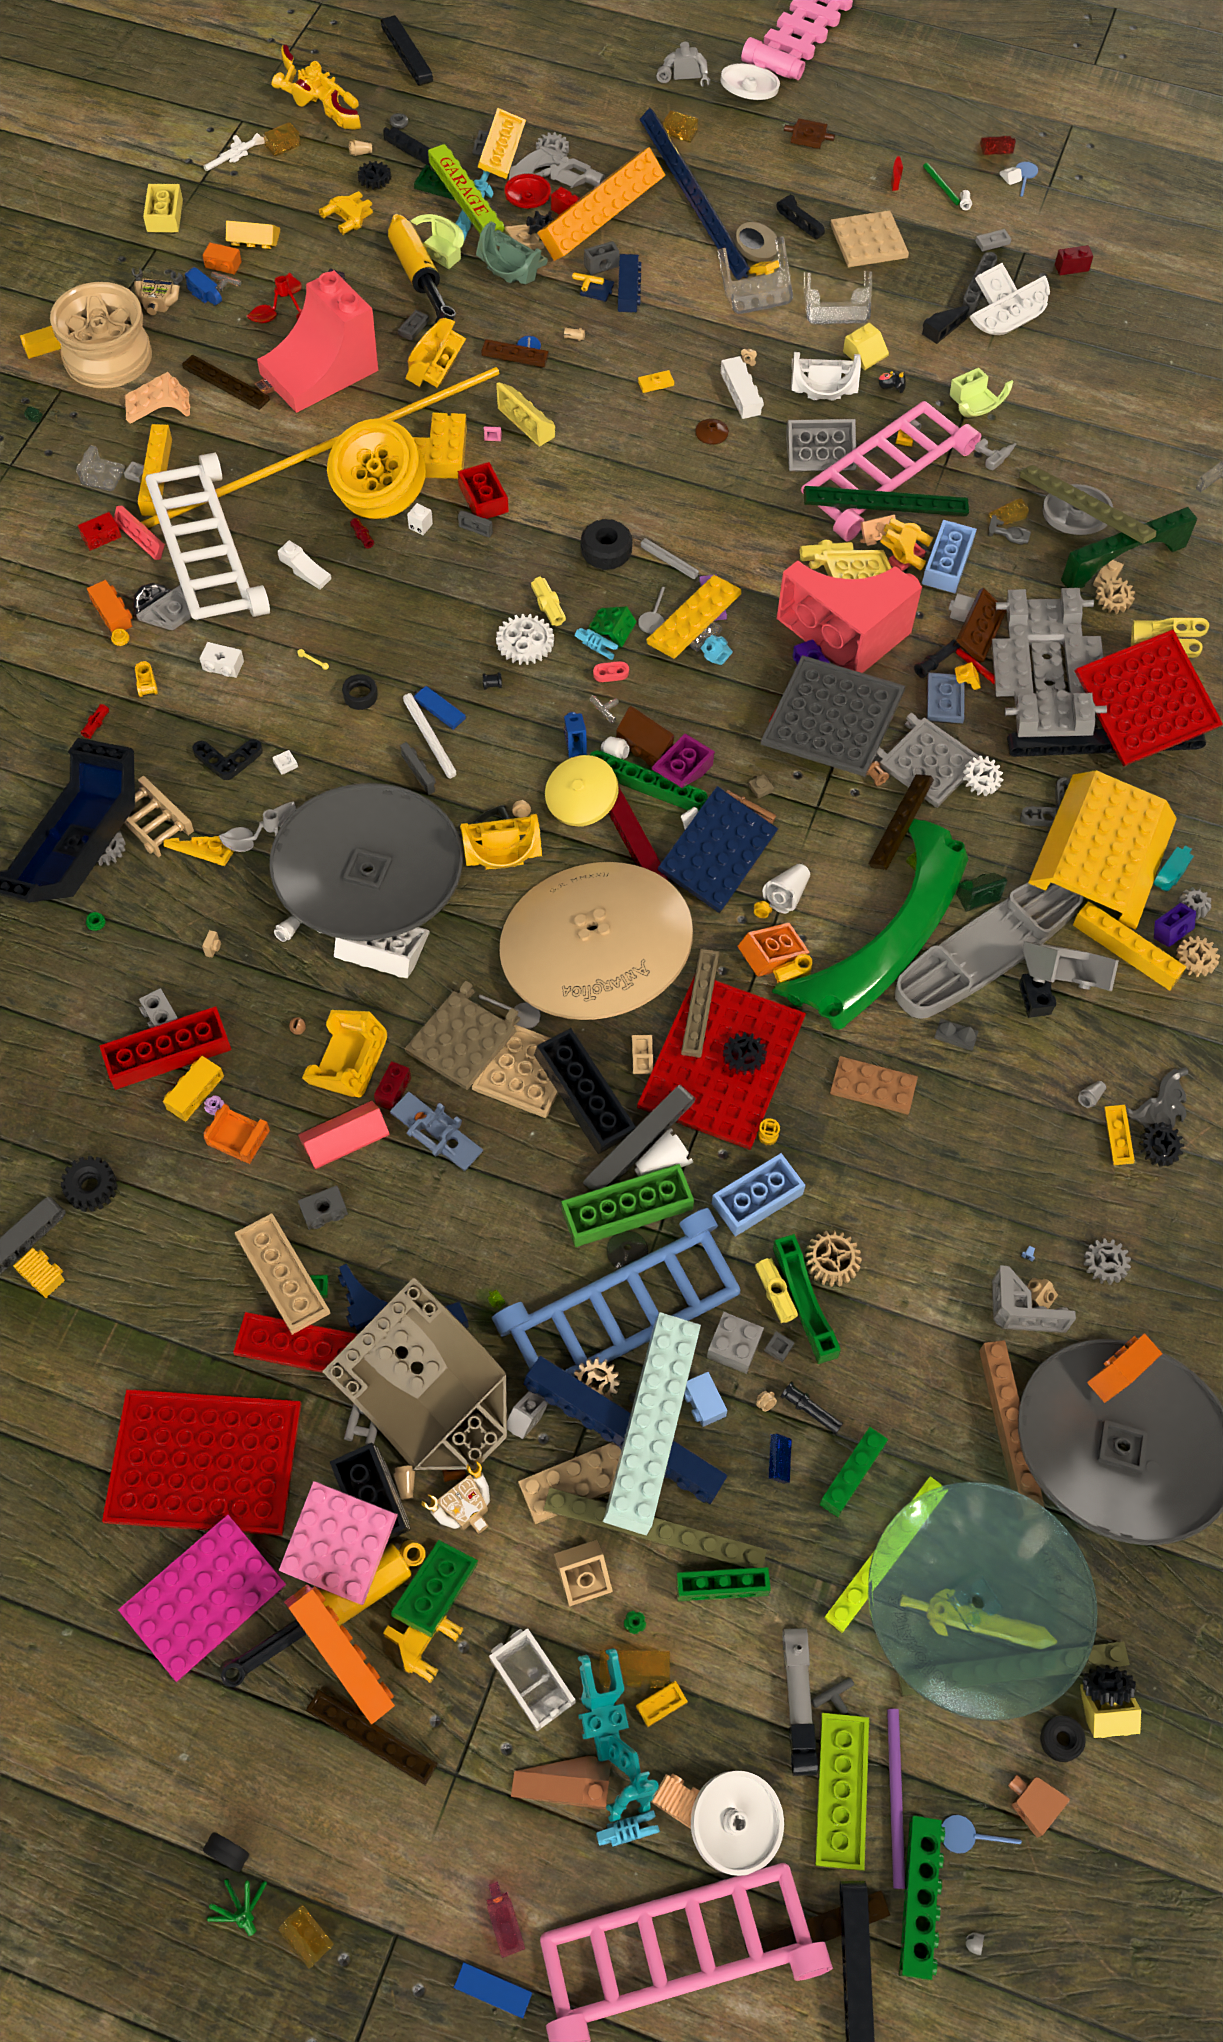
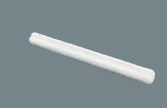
M410 693L404 695V703L447 778L455 777L456 770L413 695Z

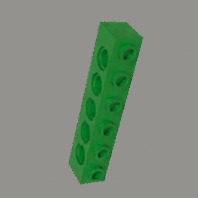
M919 1816L909 1818L899 1976L929 1981L937 1973V1959H934V1948H938L939 1933L935 1932L936 1921L940 1920L941 1912L940 1905H937V1894L941 1895L942 1879H938L939 1868H943L944 1854L940 1853L941 1842L944 1843L945 1827H942V1820ZM923 1838L930 1840L932 1844L930 1852H925L921 1848V1840ZM921 1864L929 1867V1878H923L920 1875L919 1867ZM920 1890L928 1894L929 1901L926 1905L921 1904L917 1899V1894ZM918 1917H923L927 1922V1928L924 1932L919 1931L916 1927L915 1922ZM917 1943L925 1948V1956L922 1959L917 1958L914 1954V1946Z

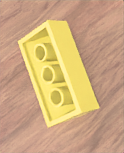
M500 382L497 383L498 409L539 447L555 438V424L553 421L546 418L541 411L535 408L530 401L525 399L512 386Z

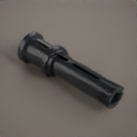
M953 639L935 654L926 656L924 661L915 664V673L919 677L925 678L928 672L937 669L940 662L960 648V644L957 643L954 646L957 641Z
M792 1381L780 1396L782 1399L786 1398L794 1404L795 1409L804 1410L832 1431L833 1434H836L843 1425V1422H840L809 1399L810 1396L807 1392L803 1393L796 1388Z

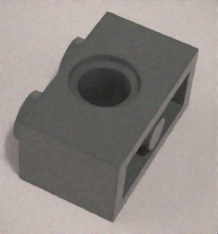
M613 241L584 249V266L590 275L619 267V250Z
M338 1186L298 1200L309 1230L321 1228L325 1223L339 1221L345 1215H348ZM322 1207H328V1210L325 1212L319 1211Z

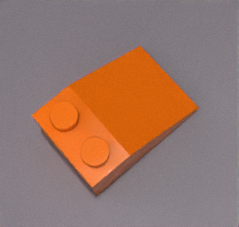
M790 923L748 932L737 946L757 977L773 973V968L795 960L800 954L808 955L810 953Z

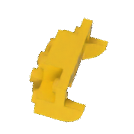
M441 318L426 332L408 358L409 370L405 379L419 387L424 380L436 388L442 384L466 338L452 330L455 321Z
M532 814L529 817L469 825L464 823L460 826L466 866L481 864L486 867V870L524 865V861L528 858L542 856L537 814Z

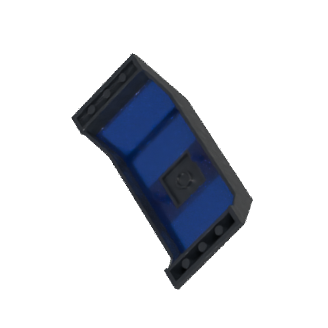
M83 738L76 739L68 751L70 754V781L8 869L0 871V896L28 903L74 897L135 808L134 750L132 748Z

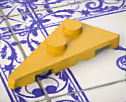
M219 836L192 837L191 841H179V838L165 839L163 841L164 847L222 866L227 864L234 853L233 850L227 848L221 842Z

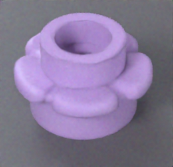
M219 1096L209 1097L204 1102V1109L207 1113L215 1115L216 1111L223 1106L224 1101Z

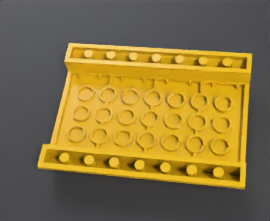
M1097 770L1073 774L1028 883L1046 891L1051 882L1121 912L1118 921L1136 930L1177 818L1165 799Z

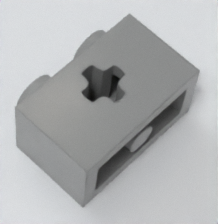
M529 1391L513 1407L507 1420V1430L523 1439L541 1420L548 1405L545 1398Z

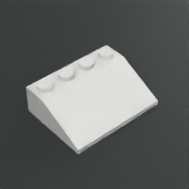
M417 927L398 936L368 941L336 938L334 957L359 964L363 967H370L380 972L408 978L417 963L429 935V930Z

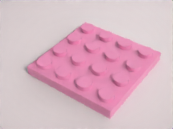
M313 1481L279 1571L364 1605L398 1514Z

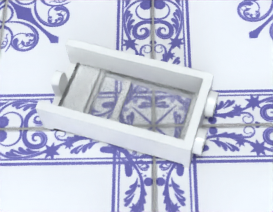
M527 1628L524 1631L520 1629L510 1636L511 1641L505 1645L500 1643L491 1650L492 1654L489 1658L536 1731H539L576 1702L529 1629Z

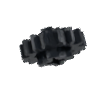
M369 161V164L363 163V167L360 166L357 171L358 181L361 182V186L366 185V188L371 187L372 190L374 188L380 189V186L386 187L385 183L389 184V180H391L390 168H388L387 164L383 165V162L379 164L377 161Z
M746 1032L743 1033L742 1037L738 1033L735 1034V1039L729 1037L728 1043L724 1044L725 1050H723L724 1063H730L729 1070L735 1068L736 1074L743 1071V1075H746L747 1071L754 1074L755 1068L760 1070L761 1064H765V1057L767 1055L765 1044H760L761 1038L753 1039L754 1034L747 1037Z
M1164 1122L1151 1124L1144 1129L1146 1133L1140 1135L1144 1140L1139 1142V1145L1144 1147L1140 1152H1146L1147 1154L1145 1160L1151 1158V1164L1158 1163L1159 1167L1169 1166L1179 1161L1178 1156L1183 1155L1180 1148L1184 1147V1144L1179 1141L1183 1137L1177 1136L1178 1129L1172 1130V1124L1165 1126Z
M1098 1665L1096 1670L1090 1668L1089 1673L1084 1674L1083 1690H1086V1696H1092V1701L1099 1700L1101 1705L1107 1702L1110 1706H1113L1114 1703L1122 1706L1123 1701L1130 1703V1698L1135 1697L1136 1681H1133L1132 1675H1127L1126 1670H1118L1117 1666L1114 1669H1110L1109 1665H1106L1105 1668H1101Z

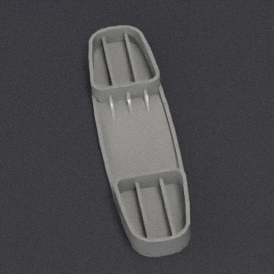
M1051 882L1046 891L1029 883L1018 887L1011 892L1008 899L964 926L939 946L930 947L916 959L898 978L894 991L896 1001L906 1013L919 1019L933 1016L958 1003L1025 959L1023 953L1024 941L1044 944L1078 912L1084 896Z

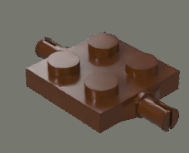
M798 118L794 126L786 124L784 126V131L792 133L791 143L820 149L824 140L834 141L835 134L826 133L828 124Z

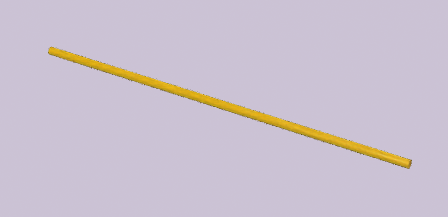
M494 367L378 419L395 421L500 374L497 367ZM339 436L215 489L217 497L224 496L329 450L333 447ZM208 502L167 510L169 519ZM157 515L141 522L147 529L160 524Z

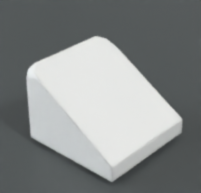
M1011 167L1000 172L1002 178L1009 185L1022 180L1020 168Z

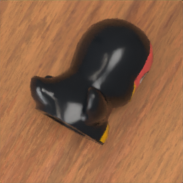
M893 371L883 373L879 377L880 387L883 389L895 387L900 393H903L906 388L905 372L895 374Z

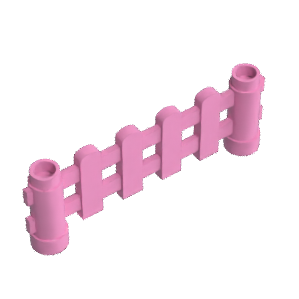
M793 0L790 4V11L794 13L791 15L783 12L777 20V27L781 29L777 31L771 28L764 36L765 44L752 37L747 39L741 55L742 62L756 65L789 79L799 80L805 69V62L800 59L810 60L813 58L815 46L812 45L813 42L823 43L826 41L828 30L825 27L827 25L831 27L837 26L841 16L837 11L839 9L844 11L850 10L853 0ZM818 1H821V2L826 3V4H828V5L825 7V6H822V5L817 4V2H818ZM805 17H808V18L813 19V20H815V21H814V23H811V22L806 21V20H803V19H804ZM792 33H794L799 36H802V38L797 39L792 37L791 35Z

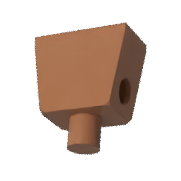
M1015 1775L1008 1784L1018 1795L1011 1804L1037 1838L1043 1836L1070 1801L1067 1796L1038 1777L1032 1778L1027 1784L1018 1775Z

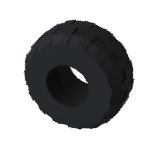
M602 519L594 521L582 532L581 553L585 561L593 567L602 570H612L622 566L630 558L633 545L632 535L624 524L613 519Z

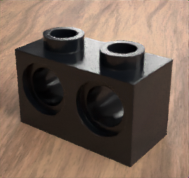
M1022 974L1019 987L1028 1018L1051 1015L1054 1007H1056V998L1051 993V982L1046 980L1045 983L1033 981V977L1029 974Z

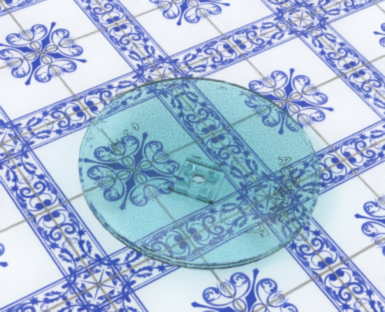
M956 1483L930 1490L907 1504L892 1519L881 1535L873 1553L868 1577V1602L873 1628L878 1641L897 1673L918 1694L934 1705L948 1712L976 1720L1000 1721L1024 1717L1043 1709L1061 1697L1073 1685L1085 1667L1094 1644L1098 1615L1097 1598L1090 1569L1080 1548L1067 1529L1050 1512L1032 1499L1011 1489L988 1483ZM974 1596L982 1599V1608L974 1607L972 1604Z

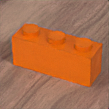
M104 580L87 588L91 602L111 633L116 629L127 630L132 627V615L128 609H124L125 605L121 597L117 598V592L113 585L110 586Z

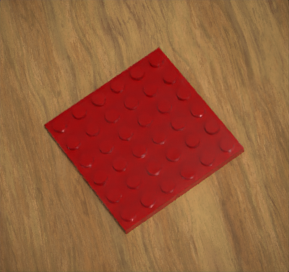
M1174 629L1075 670L1085 693H1092L1095 706L1107 705V713L1096 714L1123 767L1223 725Z

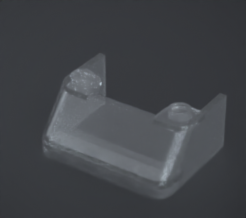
M865 271L864 288H857L852 292L851 302H820L819 292L811 289V273L804 272V304L808 322L812 324L866 323L870 319L872 271Z

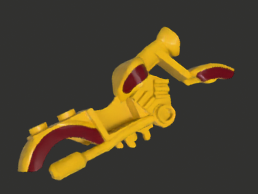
M282 45V60L288 73L286 77L281 72L277 73L272 79V87L276 89L281 88L291 93L296 104L300 107L307 105L311 101L317 102L319 98L323 102L325 114L332 118L339 127L352 130L361 129L358 112L341 107L338 96L341 95L344 101L353 109L359 106L358 100L351 93L345 92L339 85L334 83L335 77L328 79L327 77L330 76V73L326 72L323 74L321 72L322 67L317 61L311 62L310 66L301 69V71L298 70V80L292 83L297 72L295 66L292 65L294 57L290 53L289 47Z

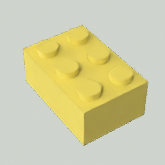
M148 184L143 216L147 232H179L183 203L180 184Z

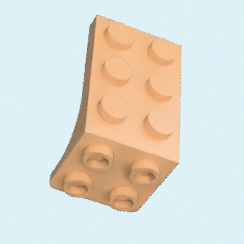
M168 372L125 395L126 420L130 424L161 407H173L181 411L186 417L190 415L188 390L180 385L178 380Z

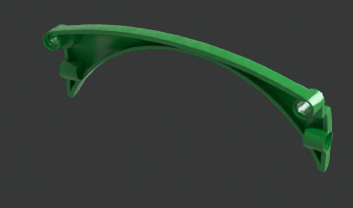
M913 819L907 832L911 835L915 844L916 872L911 890L896 916L872 941L851 956L809 976L780 982L772 989V993L787 997L789 1002L797 1007H801L803 1003L812 1006L818 1010L820 1016L828 1018L832 1028L836 1030L844 1028L872 1004L899 977L919 953L938 926L957 891L969 859L964 843L953 840L949 830L925 820Z

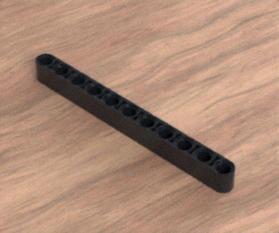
M1094 729L1093 735L1018 737V732L1007 736L1009 754L1013 757L1116 753L1104 729ZM1205 734L1163 751L1201 749L1206 745Z

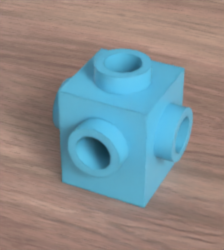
M711 635L700 648L705 653L704 657L708 661L722 665L733 653L727 645V640L722 636Z

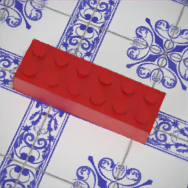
M216 1006L99 1045L110 1081L115 1090L193 1064L201 1056L210 1058L232 1050Z

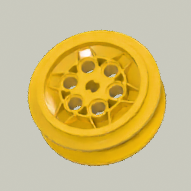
M376 418L358 422L339 436L328 457L327 474L332 489L350 511L368 519H384L402 512L414 502L425 481L426 465L420 448L403 426L388 419Z

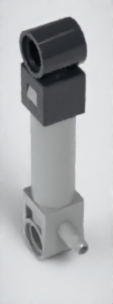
M807 1628L783 1629L784 1666L787 1672L790 1715L789 1738L792 1775L817 1776L818 1764L815 1751V1725L812 1722Z

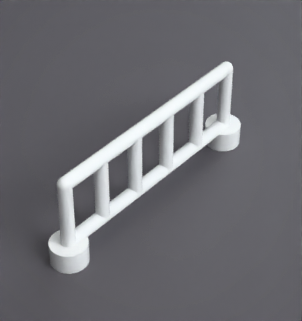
M217 454L199 455L200 465L148 474L145 481L191 617L198 620L245 609L250 610L252 617L270 614L269 601L264 586L249 587L213 482L222 480V472ZM195 476L200 477L204 492L168 499L162 498L158 483ZM209 502L214 518L171 525L167 513L168 509ZM218 528L223 542L222 545L181 553L175 536ZM223 555L228 556L232 572L190 580L185 563ZM237 582L242 599L199 607L195 590Z

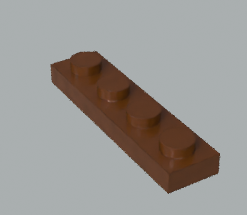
M488 339L485 340L481 350L482 356L544 368L549 356V351Z

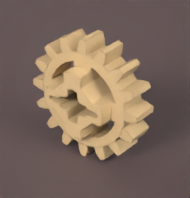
M1112 577L1111 581L1106 578L1104 582H1100L1095 592L1097 593L1095 599L1099 600L1097 604L1103 605L1102 610L1109 609L1108 613H1111L1112 610L1116 614H1118L1119 610L1125 612L1126 608L1129 609L1135 599L1133 597L1135 591H1131L1133 586H1127L1128 581L1122 582L1121 577L1118 580Z
M1197 936L1195 940L1192 937H1189L1187 941L1183 940L1176 950L1175 958L1179 959L1178 961L1186 966V969L1189 970L1188 975L1194 972L1196 977H1199L1200 973L1207 976L1208 972L1212 973L1219 964L1218 959L1220 955L1216 954L1218 948H1212L1213 942L1208 944L1207 938H1204L1202 941Z
M596 1357L593 1363L590 1358L586 1361L587 1365L581 1363L579 1365L581 1371L575 1370L574 1372L578 1377L576 1379L582 1382L583 1374L587 1371L588 1379L582 1383L612 1401L614 1398L612 1393L617 1394L619 1390L615 1386L620 1384V1380L615 1379L619 1372L612 1371L614 1364L608 1367L606 1365L607 1359L600 1363L599 1357ZM597 1368L604 1370L605 1373L599 1371ZM594 1378L597 1381H601L599 1386L596 1383H591ZM608 1382H610V1383H611V1384H610V1388H609V1390L605 1393V1387H604V1385H605V1384H608Z

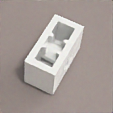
M207 642L200 657L202 669L207 672L237 678L244 659L242 651L239 649Z

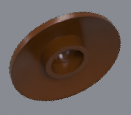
M710 418L699 422L695 433L701 442L716 445L727 439L729 430L727 425L721 420Z

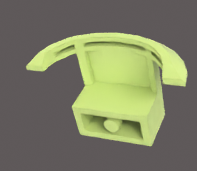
M433 214L420 215L411 220L416 225L422 222L432 223V236L424 242V246L432 260L450 269L461 259L460 248L464 243V234L458 225L449 219Z
M976 368L952 379L950 396L959 404V411L964 417H977L995 409L1006 399L1011 391L1013 380L1005 383L1004 389L996 397L987 388L988 376L980 368Z

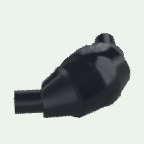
M155 583L142 585L134 594L133 617H137L136 614L172 591V589Z

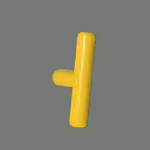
M575 272L572 275L573 279L584 281L581 287L582 291L588 290L590 282L601 285L604 283V278Z

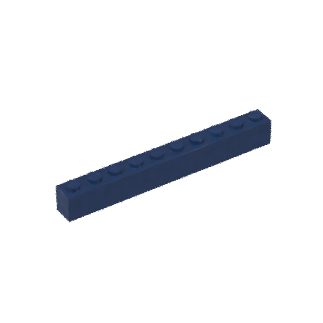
M539 1356L526 1375L523 1385L530 1392L544 1397L545 1401L550 1405H556L561 1408L567 1416L575 1417L581 1421L586 1428L600 1433L601 1437L606 1441L614 1442L622 1450L631 1413L542 1356ZM673 1441L664 1478H670L676 1482L679 1488L690 1491L699 1501L711 1504L728 1475Z

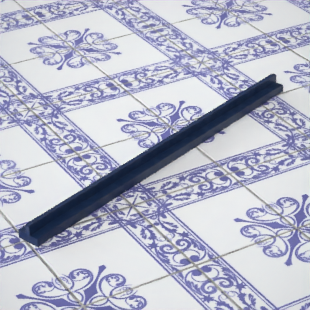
M649 107L640 118V121L737 280H740L743 276L748 278L749 274L747 271L750 268L657 115Z

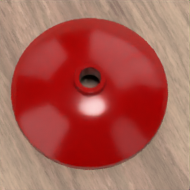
M535 174L514 176L505 185L506 199L514 206L523 209L540 207L551 196L549 182Z

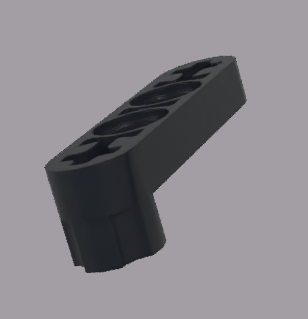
M790 194L777 202L778 212L810 236L818 239L825 234L824 226L799 208L793 195Z

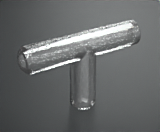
M214 271L211 273L212 278L220 280L216 287L220 292L227 283L241 286V280Z
M595 695L590 697L592 704L610 723H614L616 718L609 710L619 704L618 699L614 698L603 705Z

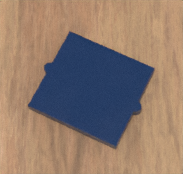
M604 279L603 285L590 282L588 290L582 291L581 289L580 295L606 302L609 295L612 294L615 282Z

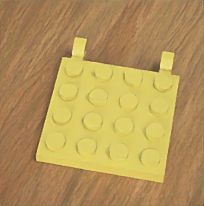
M884 550L822 551L821 555L813 554L814 561L809 562L811 569H817L824 565L828 576L842 579L868 578L891 569Z

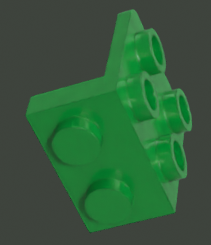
M627 606L600 608L587 629L599 635H609L613 643L617 644L618 647H622L637 621Z

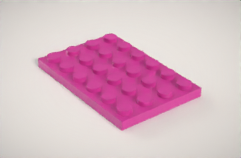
M227 1515L120 1607L118 1611L172 1678L178 1682L282 1590L286 1584L231 1517Z

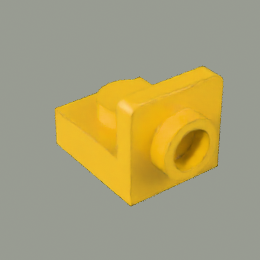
M972 662L955 668L956 679L959 684L967 682V684H971L974 690L981 688L978 672Z

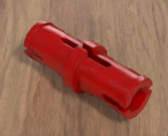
M99 704L94 714L88 717L87 724L81 730L83 737L91 739L96 729L102 726L103 719L109 713V708L106 705Z

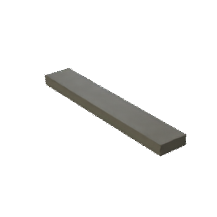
M700 949L681 1055L701 1058L719 951Z

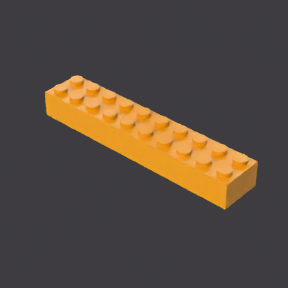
M650 147L635 155L537 232L554 261L569 253L665 176Z

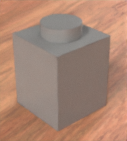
M957 594L955 600H951L948 609L951 610L950 618L965 622L975 598Z

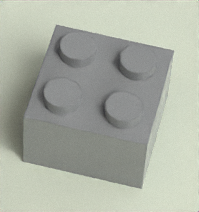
M723 1312L708 1349L707 1358L747 1374L762 1337L764 1327Z

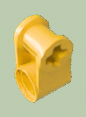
M146 661L137 663L135 673L139 697L141 698L143 695L153 693L157 695L158 690L151 665Z

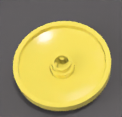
M590 755L576 756L561 763L550 775L545 788L546 804L554 817L560 822L569 826H587L602 819L612 809L618 796V780L612 768L604 760Z

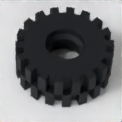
M88 1156V1160L81 1157L78 1163L74 1160L71 1162V1168L68 1166L65 1168L67 1174H62L61 1177L63 1180L61 1182L62 1191L68 1202L77 1210L80 1207L81 1211L84 1212L87 1211V1208L91 1212L95 1211V1207H99V1209L104 1208L102 1204L106 1202L108 1205L111 1202L109 1198L115 1197L116 1193L114 1190L118 1188L116 1184L117 1178L113 1170L105 1160L102 1161L99 1157H96V1160H94L93 1156ZM94 1178L98 1181L97 1186L93 1190L84 1191L82 1189V1184L86 1180Z

